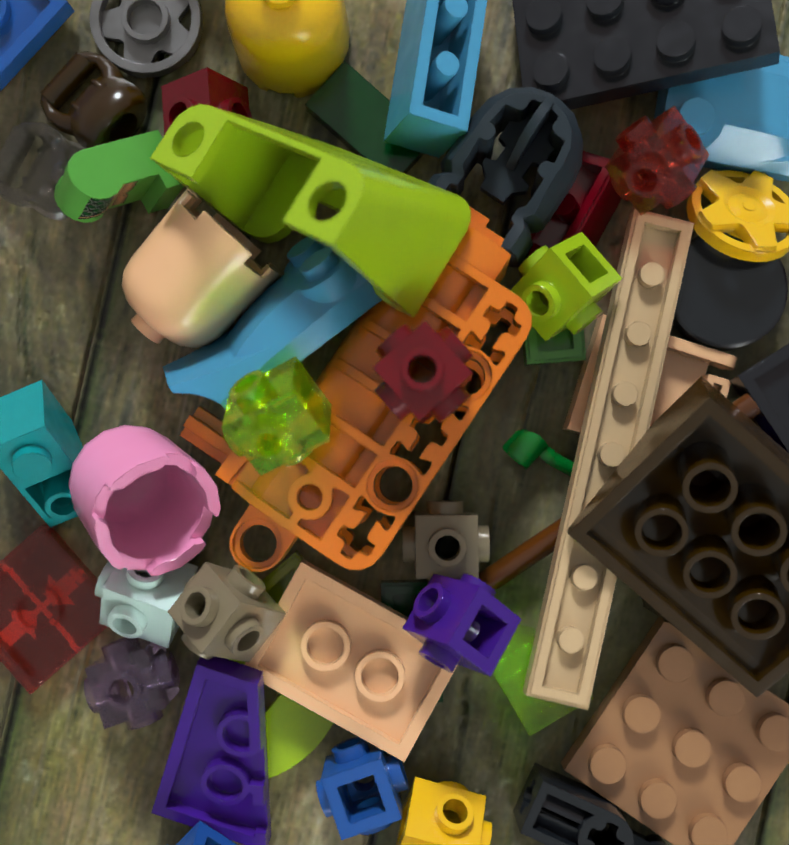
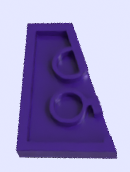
M215 656L212 659L199 658L153 805L152 814L190 827H194L199 821H202L229 840L244 845H269L271 819L263 671L226 658Z

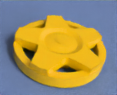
M710 170L696 183L687 200V216L689 222L694 223L693 229L711 247L727 256L748 262L773 261L789 252V197L773 184L772 177L755 170L751 174L733 170L717 172ZM702 194L712 203L702 209L701 205ZM775 232L786 233L785 239L777 243ZM724 233H727L735 238L742 239L743 242L735 240Z

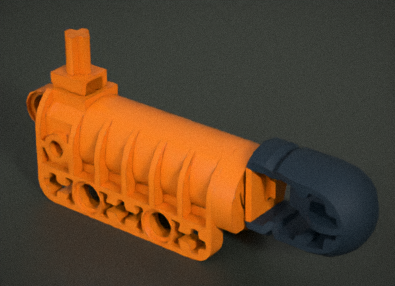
M534 87L509 88L489 98L470 118L468 132L458 137L441 161L442 173L434 174L427 183L460 196L464 190V180L477 163L482 165L485 177L480 191L501 205H504L511 196L526 194L529 185L523 177L529 168L534 166L538 168L530 193L532 198L527 206L516 210L510 220L505 238L488 229L487 226L490 223V219L469 206L471 222L467 232L415 317L413 318L389 306L383 300L360 316L282 432L270 429L267 435L264 436L255 429L246 428L242 434L202 406L197 408L193 416L190 415L183 424L185 428L181 432L180 437L222 464L215 476L231 485V488L250 504L230 536V552L238 565L247 568L251 572H263L271 569L286 557L298 538L339 566L349 570H363L372 566L388 548L520 350L532 327V315L528 305L518 295L502 286L500 282L504 278L508 266L515 268L521 264L533 246L531 234L544 230L573 186L582 166L583 138L575 114L559 98ZM501 133L498 141L504 147V150L495 161L491 159L494 139ZM505 306L512 308L516 312L515 315L506 309ZM424 321L436 333L447 326L464 343L473 355L465 365L479 377L481 382V389L477 393L472 394L456 410V412L465 414L462 420H458L452 413L442 422L441 434L447 439L442 446L431 442L420 455V459L432 463L425 475L412 461L396 456L402 445L411 453L418 445L421 437L415 430V427L419 421L412 413L400 421L373 391L383 381L372 368L382 359L376 353V350L386 338L404 324H407L414 331ZM500 321L504 322L509 326L508 331L498 338L492 347V354L488 357L481 349L485 344L489 328H494ZM418 358L411 363L409 376L415 382L426 383L434 378L437 369L430 359ZM432 415L424 424L430 425L435 417ZM390 468H403L410 475L412 491L410 496L404 501H392L381 490L382 476ZM365 499L372 507L363 504ZM374 509L395 517L392 524L385 515L381 520L376 521L367 537L372 544L367 543L361 550L352 544L355 534L349 528L354 529L360 523L362 524L368 520ZM255 525L268 527L276 538V550L265 561L251 558L244 548V536Z

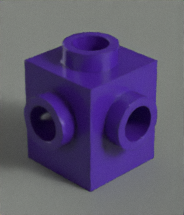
M465 573L462 574L460 580L433 574L427 586L417 595L413 610L402 629L423 643L418 653L439 668L453 673L458 664L491 677L522 619L494 597L496 591L482 580Z

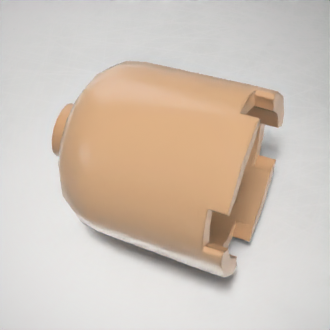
M189 189L180 196L130 258L123 271L122 289L127 302L136 312L131 322L144 336L157 344H160L164 338H167L179 346L198 348L210 345L217 340L268 289L281 273L271 262L262 269L254 260L261 253V250L220 214L216 213L212 217L205 210L202 213L196 208L202 200Z

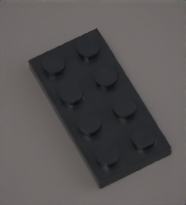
M512 0L522 86L534 87L551 93L559 98L570 110L779 64L780 48L771 0Z

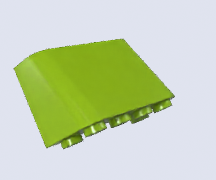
M199 104L189 107L182 112L171 124L150 157L156 164L238 230L258 241L265 243L277 242L289 235L292 230H295L331 247L372 284L375 294L385 303L413 318L463 239L471 222V210L467 201L455 193L322 140L210 105ZM318 203L339 212L336 216L326 221H317L315 217Z

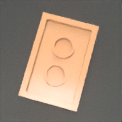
M303 559L278 602V605L284 610L286 615L251 661L245 662L244 665L263 671L264 685L405 762L453 673L439 668L418 653L423 643L402 629L408 619L407 616Z

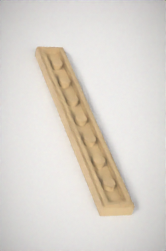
M636 208L629 214L616 271L622 277V280L612 289L522 691L526 696L584 710L589 708L617 576L568 534V528L650 428L693 232V222Z

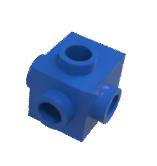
M360 737L350 738L334 746L331 749L332 755L325 757L321 779L316 781V789L323 813L327 818L334 817L341 840L359 834H374L386 829L393 822L402 820L401 792L409 789L402 761L392 755H388L387 752ZM374 776L373 780L368 783L357 782V780L365 777Z

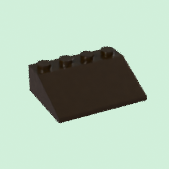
M701 376L653 423L568 528V534L758 698L789 672V453Z

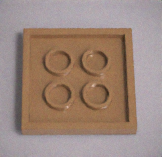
M659 616L561 761V765L570 775L673 845H734L789 762V704L769 690H766L758 698L754 696L675 626L664 622L663 618Z

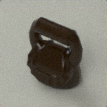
M89 51L76 52L40 92V104L49 123L59 131L74 136L84 149L134 136L141 127L147 113L148 106L143 92L137 86L124 79L119 68L108 58ZM97 68L101 77L90 80L91 84L81 93L76 101L70 102L71 106L68 113L58 111Z

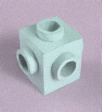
M108 561L101 571L95 587V596L101 598L99 624L110 627L120 636L131 639L140 638L169 648L179 626L169 615L168 611L184 591L188 580L197 573L198 566L186 563L183 567L165 574L150 576L147 570H129L126 568L119 570Z

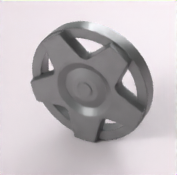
M109 0L92 1L90 28L96 45L102 54L114 63L119 70L131 76L146 79L169 74L186 62H189L199 47L203 29V17L198 0H122L119 7L106 11L105 8ZM190 9L191 26L188 31L180 24V21ZM106 40L124 43V58L117 55L108 46ZM165 53L170 55L164 60L155 62L159 54Z

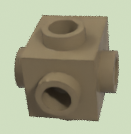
M427 501V511H414V526H402L403 563H414L416 579H427L429 583L433 574H438L460 580L464 573L479 578V562H489L488 525H478V515L474 511H463V501ZM449 535L458 540L459 548L453 557L442 558L435 552V544L442 536Z
M205 562L199 571L188 580L184 591L168 611L169 615L184 632L181 636L183 643L193 653L204 659H212L215 656L243 662L251 661L286 615L284 610L265 591L266 586L263 581L253 572L240 565H235L233 569H229Z

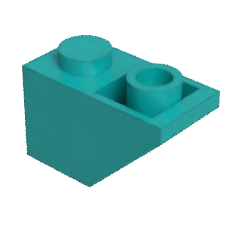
M43 380L0 397V469L50 528L77 517L68 483L72 463L82 450L83 445L73 421Z

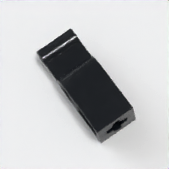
M534 763L513 810L520 833L545 845H667L656 834L645 836L631 830L618 807L588 786L537 763ZM607 822H608V824L610 825V827L608 828L607 831H605V830H603V829L605 828V826H606V824H607ZM592 828L596 829L593 836L589 833Z

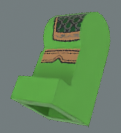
M159 130L82 149L73 154L65 167L64 175L55 186L54 197L57 206L65 215L75 221L87 223L95 222L102 218L108 208H115L139 200L142 201L148 214L167 209L184 185L150 159L162 140Z

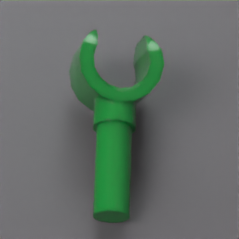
M526 429L517 430L502 447L525 470L539 457L546 464L571 477L574 462L555 452L535 432H530Z

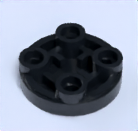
M724 233V234H726L727 236H729V237H731V238H733V239H735V240H738V241H740V242H743L742 239H738V238H735V237H733V236H731V235H729V234H727V233ZM700 236L695 237L690 241L672 324L691 342L719 351L739 348L761 339L777 324L787 301L788 282L780 258L768 262L743 261L717 251Z

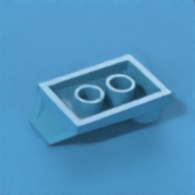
M780 55L779 64L659 90L647 158L723 171H741L749 174L755 170L775 180L789 182V57Z
M306 237L294 245L288 252L287 258L290 262L284 270V275L251 304L230 331L220 336L210 345L203 346L163 366L168 387L173 394H193L216 401L231 415L382 299L375 294L372 284L331 247Z

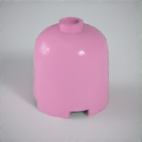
M122 425L103 431L86 443L72 463L68 485L74 510L97 548L113 567L119 570L123 568L147 570L150 576H159L183 567L206 546L202 537L210 527L213 515L215 517L219 516L221 509L217 485L197 461L169 438L148 427Z

